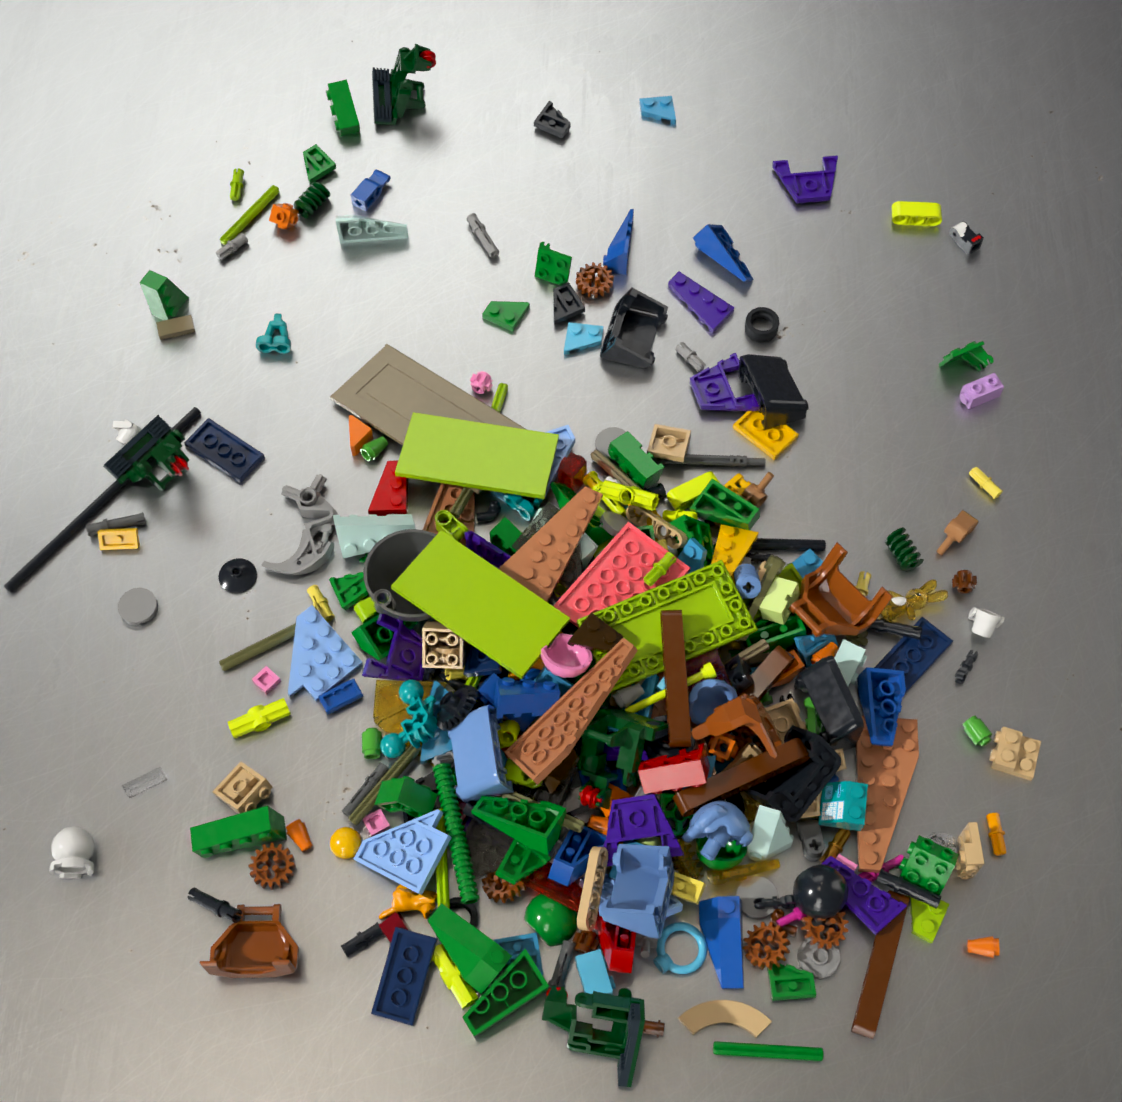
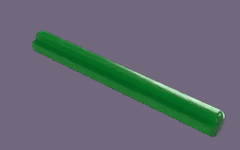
M720 1041L713 1043V1054L812 1061H822L824 1057L823 1048Z

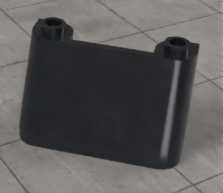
M632 287L617 302L613 310L600 357L645 369L651 367L655 361L651 347L657 327L661 323L664 324L668 318V306Z
M751 354L740 356L738 377L741 383L745 382L750 385L759 404L758 411L764 415V420H761L764 430L806 418V413L809 409L806 399H803L785 359L783 360L781 357Z
M794 725L785 734L784 743L800 738L808 750L810 758L803 764L744 791L763 806L781 811L784 819L789 822H796L802 817L841 766L839 754L820 735Z

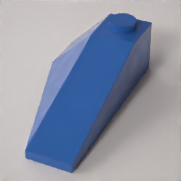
M630 209L608 247L607 255L603 257V266H608L607 271L612 270V274L627 275L634 209Z
M707 224L693 237L696 242L695 246L700 251L704 252L743 282L754 280L746 264L739 260L740 253L732 247L734 242L722 225Z
M866 667L858 675L857 683L872 745L891 747L898 725V715L902 708V698L906 691L904 671Z
M718 896L699 901V924L721 988L744 989L742 900L740 896Z

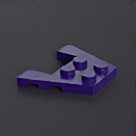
M838 155L822 157L824 171L791 173L788 160L773 161L772 168L796 204L830 201Z
M736 353L731 354L730 358L726 360H720L714 367H708L690 377L689 382L701 410L758 411L759 405L754 394L735 398L725 375L727 372L739 370V359Z
M379 613L377 624L394 631V636L386 664L368 658L362 676L407 681L409 679L422 681L425 668H422V637L413 629L409 630L402 620Z
M655 794L612 800L607 826L608 831L604 842V847L608 851L607 867L614 866L613 854L617 853L619 842L661 836L662 846H669L671 857L684 856V852Z

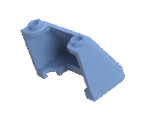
M491 705L482 706L470 712L459 725L448 730V735L452 742L458 785L456 787V794L465 803L479 801L481 796L495 797L514 792L512 781H506L505 774H507V769L503 767L498 730H501L498 724L503 723V718H496L495 708Z
M619 844L617 853L613 854V865L616 866L617 875L611 898H605L603 903H600L599 915L606 922L649 938L660 939L674 884V867L669 846Z

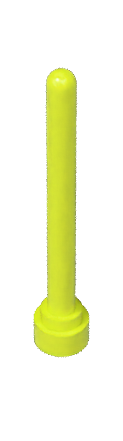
M709 662L703 665L700 672L688 677L687 687L702 679L716 678L717 674L712 664ZM665 689L627 707L625 711L636 713L666 698Z

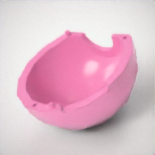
M563 633L555 637L554 642L549 648L545 645L541 649V658L545 667L552 674L562 678L576 677L589 668L593 660L592 653L586 647L568 645L567 643L573 635Z

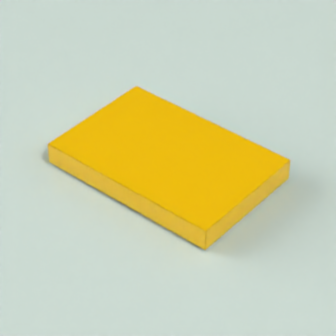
M747 411L733 424V429L773 460L777 459L799 437V434L786 424L764 430L761 424V420H764L762 412Z

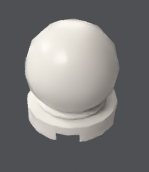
M71 826L57 833L51 845L52 856L55 861L50 864V875L53 876L55 873L60 874L59 878L80 879L82 874L87 873L88 876H91L94 873V864L89 859L93 856L95 846L89 832L84 828Z

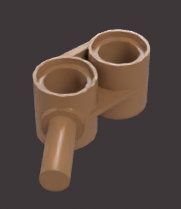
M768 472L759 485L755 483L750 484L743 494H739V496L757 508L760 507L768 497L764 493V489L773 479L774 475Z
M962 510L945 528L944 533L948 537L936 552L943 556L953 541L961 543L975 529L979 521Z

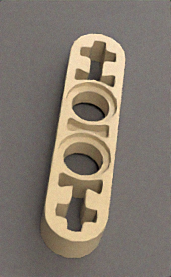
M630 505L627 508V519L637 526H647V519L650 517L655 538L659 540L666 539L667 545L671 548H684L687 544V536L683 531L653 512L634 505ZM662 526L666 528L665 536L660 531Z
M594 846L589 853L577 915V927L579 930L592 931L596 925L608 862V851L605 847Z

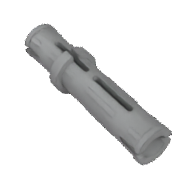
M475 213L469 214L466 220L472 227L473 234L477 235L490 258L497 257L500 251L486 232L485 225L479 221Z

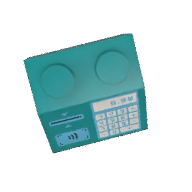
M852 781L827 783L821 794V815L819 816L818 825L861 831L865 825L868 784Z

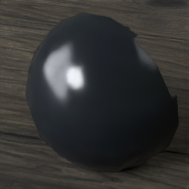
M818 864L804 870L797 876L793 886V897L796 906L802 913L812 918L824 920L835 916L843 909L848 899V886L846 879L838 870L826 864Z

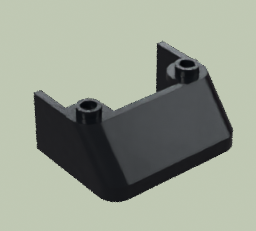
M831 655L822 658L798 673L794 688L795 690H802L804 693L808 692L823 725L822 732L819 733L820 736L834 750L843 748V751L856 747L864 729V723L836 660Z

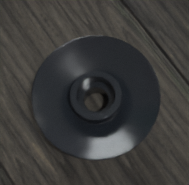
M243 558L232 559L221 567L218 575L219 583L227 592L243 593L255 584L257 570L249 560Z

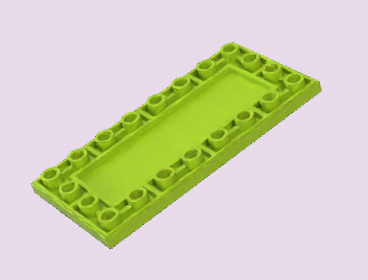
M413 412L396 466L395 476L545 499L559 434Z
M442 530L391 585V589L520 679L526 675L540 658L541 649L545 645L549 647L555 637L558 636L570 621V617Z
M722 560L593 613L623 635L624 639L633 644L638 650L610 693L664 671L660 621L661 610H682L686 661L757 631V627ZM589 615L577 620L578 627L581 626ZM590 650L596 663L607 654L599 650Z

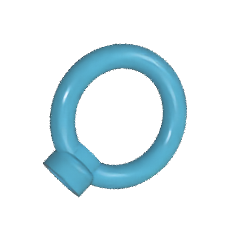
M685 922L672 923L663 929L662 936L657 941V957L653 959V962L663 974L668 970L676 974L692 973L699 969L706 959V940L695 926ZM685 931L696 939L699 951L692 963L683 966L677 965L665 953V941L673 932Z

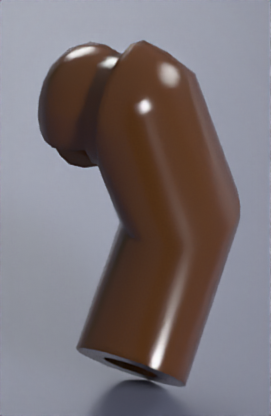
M779 908L775 909L771 914V920L775 927L777 926L776 920L784 917L785 914ZM790 924L782 927V931H785L787 935L796 937L798 927Z

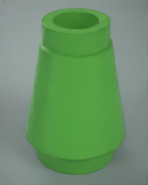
M383 436L368 442L360 449L361 455L367 461L375 460L388 446V442Z

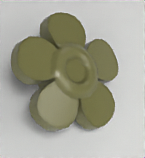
M866 630L858 635H846V639L857 646L859 644L866 646L868 644V639L866 638L868 632Z

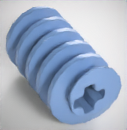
M747 563L738 566L734 571V581L740 596L746 599L758 596L761 591V583L757 569Z

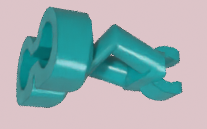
M274 314V320L269 322L265 335L257 337L255 346L258 351L262 353L276 351L281 354L290 352L291 340L288 339L287 323L281 319L282 314ZM275 329L280 330L281 336L272 337Z
M504 494L506 504L511 509L517 510L526 521H530L535 516L534 507L539 508L543 499L535 498L534 502H530L525 499L523 500L526 496Z

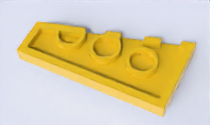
M721 524L711 564L722 560L731 578H733L734 571L743 562L753 542L758 538L759 532Z

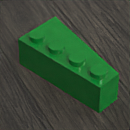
M269 806L190 828L192 852L203 858L211 857L218 853L287 840L284 816Z
M526 949L520 953L502 975L496 979L490 988L463 1015L462 1018L474 1038L549 989V985Z

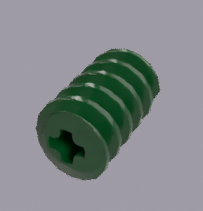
M313 182L293 205L295 209L299 210L298 214L308 219V215H313L314 211L318 210V206H321L322 202L326 201V197H330L331 194L324 185Z
M902 527L893 531L886 538L885 544L893 552V557L896 559L897 564L900 565V569L902 571H910L920 566L924 559H918L921 554L920 552L914 553L917 547L911 546L913 540H907L910 535L904 534L906 529Z

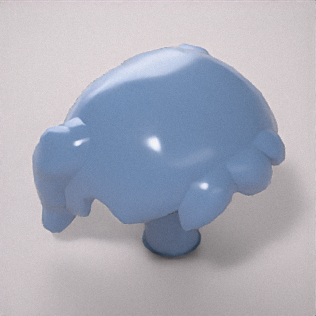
M714 801L702 806L690 820L688 830L682 836L684 842H690L695 838H704L706 836L708 840L700 853L710 861L715 859L721 847L725 848L728 842L736 840V845L743 844V847H745L753 840V834L750 832V825L746 816L734 804L726 801Z

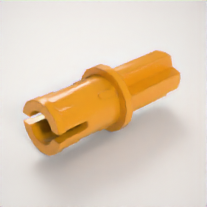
M987 814L988 836L991 837L993 852L996 856L1005 855L1006 847L1003 837L1005 831L1002 830L1000 814Z

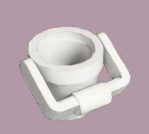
M124 419V421H113L112 428L119 431L116 440L124 445L142 430L141 427L127 419Z
M973 607L969 612L968 619L974 621L972 632L991 638L995 628L1003 624L1005 617L983 608Z

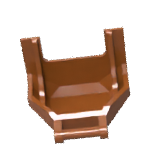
M836 542L822 565L804 576L801 582L799 598L789 607V610L793 614L796 613L812 630V634L815 637L823 634L858 635L866 631L876 621L893 598L882 586L874 598L868 600L840 572L839 565L848 552L838 542Z
M746 693L713 709L714 713L709 715L705 722L699 724L691 731L692 737L700 740L710 734L719 736L742 725H746L757 734L769 755L774 758L778 756L776 747L783 744L770 715L756 696H749Z
M244 904L237 905V909L242 911V915L236 913L242 916L240 921L232 923L211 946L210 961H200V965L210 975L229 978H277L296 971L299 947L281 924V904L245 907ZM245 915H272V921H245Z

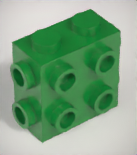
M919 835L916 842L911 841L907 849L908 858L903 857L899 869L902 870L900 876L904 877V880L940 896L956 865L959 854L950 848L933 842L929 838Z

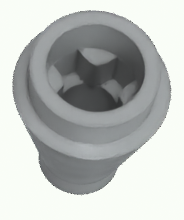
M637 683L617 690L612 696L617 706L622 709L629 707L636 699L643 695L644 690Z

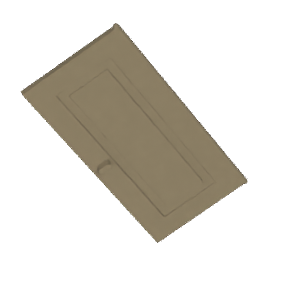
M385 344V347L330 396V400L402 446L413 412L526 429L388 344ZM470 488L477 494L482 491V489Z

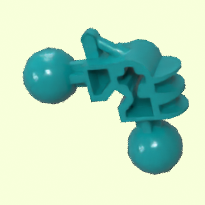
M409 679L404 681L399 688V697L403 703L410 704L406 710L413 718L412 720L405 719L401 722L404 730L401 733H389L382 738L380 749L388 758L401 756L405 751L408 741L418 749L420 748V742L424 744L428 742V736L435 737L434 732L438 726L437 719L433 714V705L436 702V698L430 695L422 701L424 688L419 681Z

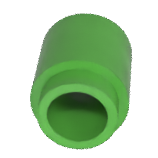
M976 715L962 724L965 728V733L975 746L981 745L983 747L992 740L990 738L992 736L991 731L981 718L978 719Z
M367 728L366 731L362 732V753L366 759H378L381 757L380 743L382 732L378 731L377 728Z

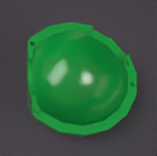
M706 836L704 838H696L697 857L704 865L718 871L730 870L739 865L747 854V846L743 847V844L736 845V840L728 842L725 848L721 847L715 859L710 861L700 853L708 838Z
M554 890L542 892L532 898L526 907L524 921L538 933L548 946L562 945L563 941L570 940L577 931L578 910L575 903L566 894Z

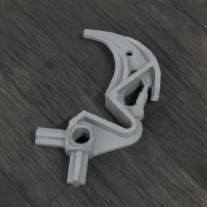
M322 474L316 475L310 487L301 490L288 485L283 486L281 495L296 500L302 517L321 519L304 524L306 529L302 531L300 545L293 556L282 563L264 561L262 563L263 567L279 573L302 575L318 570L329 560L334 551V543L328 541V538L333 531L332 527L335 525L333 515H338V513L320 494L327 480ZM320 531L323 533L321 548L316 550L313 538Z

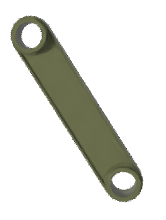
M771 555L765 563L764 568L767 570L760 581L761 591L758 596L751 599L747 607L752 619H754L773 579L781 573L786 564L778 556ZM749 635L744 636L738 640H742L745 642Z

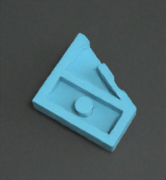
M568 322L564 354H570V351L576 349L581 351L588 347L601 345L604 326Z

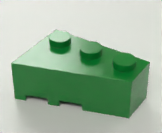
M347 79L328 83L326 96L328 101L330 100L331 114L332 116L335 115L336 121H334L336 131L339 130L341 136L360 132V125Z
M151 270L139 282L151 314L164 321L175 317L179 309L189 298L167 277Z
M627 431L610 442L608 453L613 460L618 462L621 471L627 474L642 489L649 488L659 481L664 466L661 463L657 465L652 460L654 458L650 452L646 454L641 449L642 444Z
M506 517L490 531V542L511 555L515 554L529 540Z

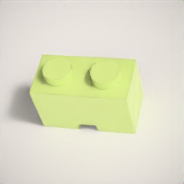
M775 577L759 607L762 619L782 625L786 623L791 613L788 609L792 603L798 600L800 595L797 582Z

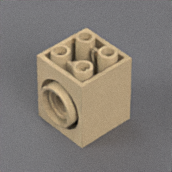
M434 618L428 619L422 628V668L463 669L466 663L469 643Z

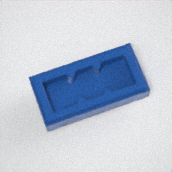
M354 678L318 696L327 715L364 697Z

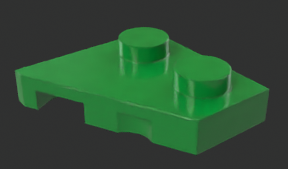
M317 144L303 152L310 184L336 169V163Z
M491 301L482 313V318L514 331L530 308V303Z
M363 572L355 575H344L341 578L331 577L329 579L344 610H348L369 595L364 583Z
M514 839L495 875L515 885L548 864L551 857L530 849Z
M773 964L772 970L767 968L772 1001L816 998L813 973L798 970L795 966L786 964V966L780 964V967Z

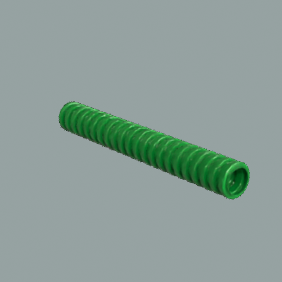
M441 763L433 767V772L435 773L436 788L439 791V802L442 803L440 806L443 809L444 825L447 828L446 833L452 837L449 846H451V857L454 859L452 861L453 865H455L454 871L457 872L455 876L458 878V890L461 891L459 893L460 897H462L461 903L472 904L480 899V896L477 895L479 891L475 888L477 883L474 882L476 878L473 875L474 870L471 869L473 864L470 863V851L467 850L469 846L466 844V833L463 831L465 828L462 825L463 820L460 819L462 814L459 813L460 807L458 806V796L455 794L454 778L451 776V765Z

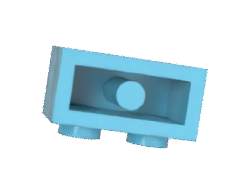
M601 949L575 956L584 993L593 994V991L613 995L612 989H616L613 976H608L606 969L608 965L604 955L601 953Z

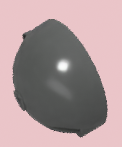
M405 529L387 535L373 546L365 560L363 576L367 592L374 602V608L378 613L387 614L393 618L409 622L432 618L392 590L391 585L433 540L436 534L419 529Z

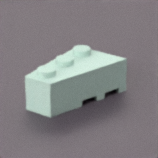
M843 639L834 659L849 688L850 684H855L859 675L856 672L859 666L863 667L867 656L865 655L866 649Z

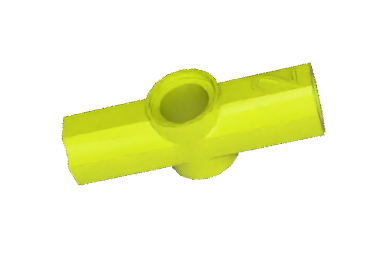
M605 480L601 486L600 492L603 494V497L620 501L624 505L631 504L654 511L659 502L658 494L641 490L636 486H627ZM628 491L632 495L631 499L628 497Z
M282 698L265 706H254L247 711V714L227 723L234 739L252 731H263L269 728L271 723L289 716L291 713L285 699Z
M437 945L432 960L438 967L442 980L447 988L451 989L462 1009L470 1007L478 1000L476 992L464 981L444 945Z

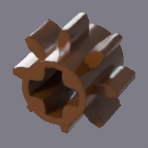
M969 570L958 571L957 575H954L952 579L953 588L957 587L958 592L963 594L972 592L975 589V585H977V576H972V572Z
M582 930L581 933L576 932L572 940L576 944L575 951L585 954L597 950L599 946V940L596 939L597 934L593 931Z

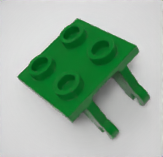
M540 242L534 277L560 286L568 283L572 257L551 250L549 243L545 246V242Z
M976 341L965 345L964 348L960 349L959 347L944 356V360L939 363V367L962 358L975 367L976 370L980 371V364L985 369L989 365L987 359L990 364L994 362V359L983 349V341L977 344Z

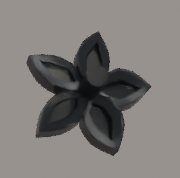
M425 668L421 684L424 685L427 680L431 681L432 677H436V668Z

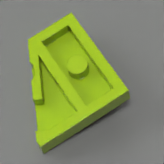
M910 897L911 933L932 943L950 904L940 900L937 909L926 903Z

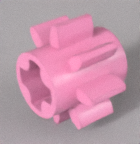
M484 371L478 372L477 375L473 373L470 379L472 390L478 394H483L485 391L489 392L493 386L491 376Z

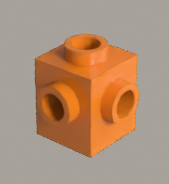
M288 203L273 204L269 221L278 224L277 227L282 229L295 227L298 222L299 210L294 209L293 205Z
M728 733L715 737L712 736L708 743L709 753L716 756V760L724 763L725 759L730 761L731 757L735 758L739 747L736 746L738 742L733 740L735 736ZM722 744H727V751L723 752L721 750Z

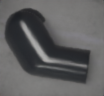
M492 501L487 512L476 513L478 523L495 520L501 512L500 503Z

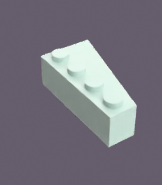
M369 514V516L349 515V517L333 515L343 558L369 553L373 546L387 535L405 529H415L412 514H387L386 516Z

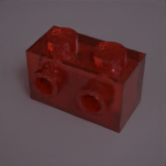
M571 452L560 462L558 481L577 493L584 484L583 478L587 475V461L581 455Z

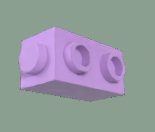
M992 373L963 385L959 395L960 400L968 409L974 408L1000 397L1004 385L997 375Z

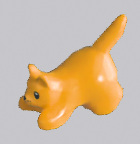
M400 884L392 894V907L384 910L379 915V919H383L395 912L410 910L420 911L423 913L424 919H427L429 914L436 908L435 899L437 898V893L424 890L423 894L420 895Z

